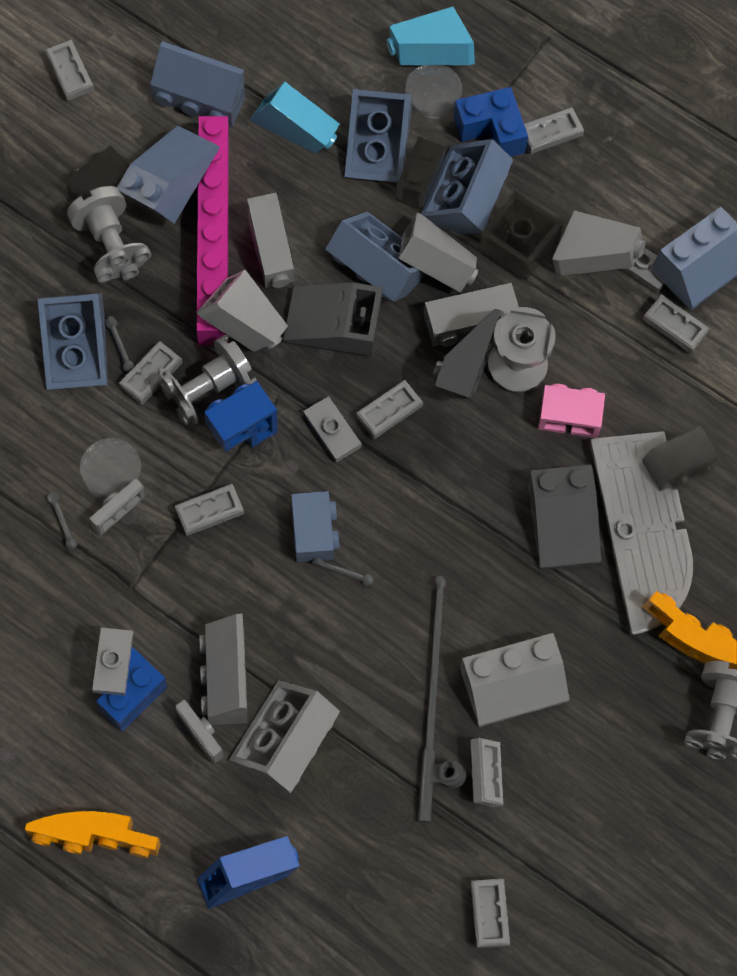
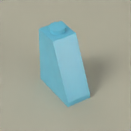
M454 7L389 26L390 38L387 39V47L390 54L396 56L400 65L475 64L474 42Z
M285 81L263 99L250 119L255 124L314 154L323 148L329 149L337 138L335 131L340 123Z

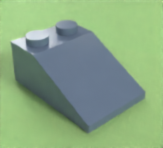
M353 89L345 166L346 178L403 183L411 121L412 95Z
M176 126L130 164L117 188L135 203L175 224L220 147L180 126Z
M102 293L39 298L38 308L47 390L107 385L106 333Z

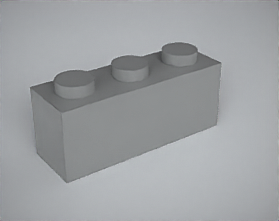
M512 283L425 302L423 315L432 346L441 345L448 347L456 344L459 340L464 339L495 308L504 312L503 317L509 314L511 310L519 308Z

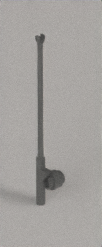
M437 576L435 579L437 591L426 744L422 753L418 822L431 823L433 784H444L448 788H458L466 779L464 767L456 761H445L442 764H435V750L433 749L443 591L446 586V579H443L442 576Z

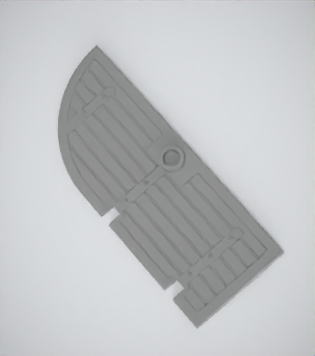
M664 431L594 438L589 441L631 635L644 633L662 625L661 622L642 608L643 604L653 593L658 591L660 594L665 593L676 602V607L680 608L688 595L693 577V556L687 529L676 530L675 523L684 522L685 520L672 464H662L660 459L670 456Z

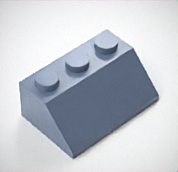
M161 42L150 84L152 100L165 107L172 106L181 109L190 116H228V124L232 128L245 101L244 70L175 45Z
M493 139L451 145L421 214L433 224L462 235L483 232L488 224L493 207L498 200L503 183L508 176L513 159Z
M722 207L661 249L651 267V270L690 310L697 307L737 277V222Z
M368 211L342 220L325 249L333 255V259L336 262L352 269L356 277L361 281L370 283L372 286L383 287L382 297L393 302L406 297L426 275V273L398 259L402 237Z

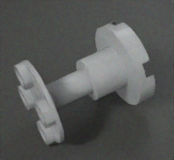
M113 186L100 187L90 191L92 196L83 200L82 196L77 198L67 210L72 227L78 231H91L94 239L98 242H103L108 252L94 266V272L98 281L103 283L120 277L128 280L137 276L139 273L138 268L152 254L148 246L143 243L123 244L119 236L122 226L118 217L124 212L126 201L119 189Z
M519 307L511 310L509 314H506L497 321L493 334L494 347L488 358V369L495 385L512 392H526L535 390L544 380L548 369L547 358L553 351L556 336L552 323L550 325L543 313L533 308Z
M227 335L214 341L218 357L202 366L203 373L186 384L180 386L170 372L167 370L163 372V377H161L163 383L160 384V387L169 400L172 398L175 400L179 407L176 410L177 414L185 425L190 422L194 425L198 423V418L191 402L211 389L218 393L233 383L240 387L257 381L256 377L250 380L247 372L252 370L249 362L234 341L229 344L227 343L229 338Z
M709 661L704 665L701 679L705 684L714 688L710 706L716 711L711 731L690 730L686 734L684 744L692 748L707 750L706 755L708 757L723 761L726 759V755L737 758V739L729 736L734 715H737V670L728 668L730 662Z

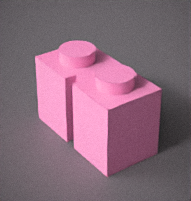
M563 384L545 385L541 399L538 430L565 433L567 424L572 425V435L598 438L602 426L605 393H598L597 390L592 388L570 389Z

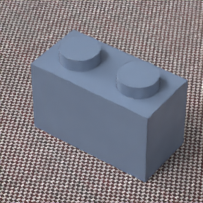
M329 491L291 494L296 563L311 562L316 557L322 560H333L334 549H339L338 530L332 531L331 520H337L335 501H329Z

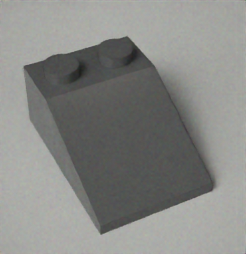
M496 308L491 311L445 356L444 361L438 360L432 378L437 379L435 386L468 398H474L493 345L494 329L497 321L503 316V311Z
M592 465L531 470L527 486L540 570L601 564L597 496Z

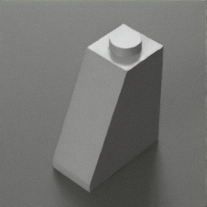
M277 193L247 199L248 227L265 288L272 286L274 288L284 287L290 282H294V267Z
M574 211L552 258L555 272L557 275L564 276L633 268L637 257L641 258L644 253L645 241L642 239L640 227Z
M417 212L402 236L398 259L461 293L465 285L468 284L470 286L478 274V269H476L477 257Z
M246 270L225 279L197 312L202 319L254 352L265 347L267 349L275 347L282 340L281 334L288 327Z

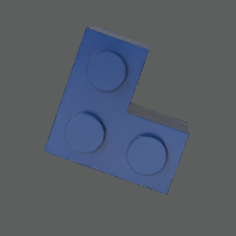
M511 87L455 100L453 118L461 142L489 135L490 139H493L510 157L525 153L528 134Z
M258 381L250 385L244 384L238 387L232 396L225 400L219 399L214 401L204 412L206 425L225 452L245 440L248 441L251 447H254L278 432L277 409Z
M132 647L126 695L103 694L96 701L98 708L102 714L123 732L167 689L166 679Z

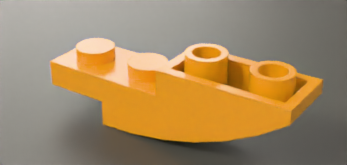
M658 591L653 593L643 604L642 608L666 626L659 637L672 647L702 663L709 661L730 662L728 668L737 670V641L733 638V634L728 628L712 622L703 629L700 627L701 623L696 617L689 613H683L676 607V602L665 593L660 594Z
M97 811L61 813L29 822L25 827V831L28 836L32 837L31 841L42 846H50L51 842L63 845L62 849L64 851L81 855L82 850L91 852L94 840L98 841V846L109 850H117L118 846L130 849L129 854L148 859L149 854L157 856L161 845L158 837L131 831L133 821L130 816Z

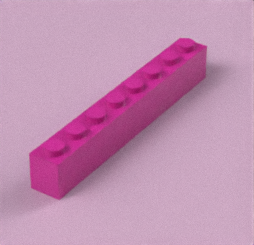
M199 116V136L218 145L220 148L198 184L197 312L221 283L229 278L228 116ZM197 314L198 345H214V341L227 335Z

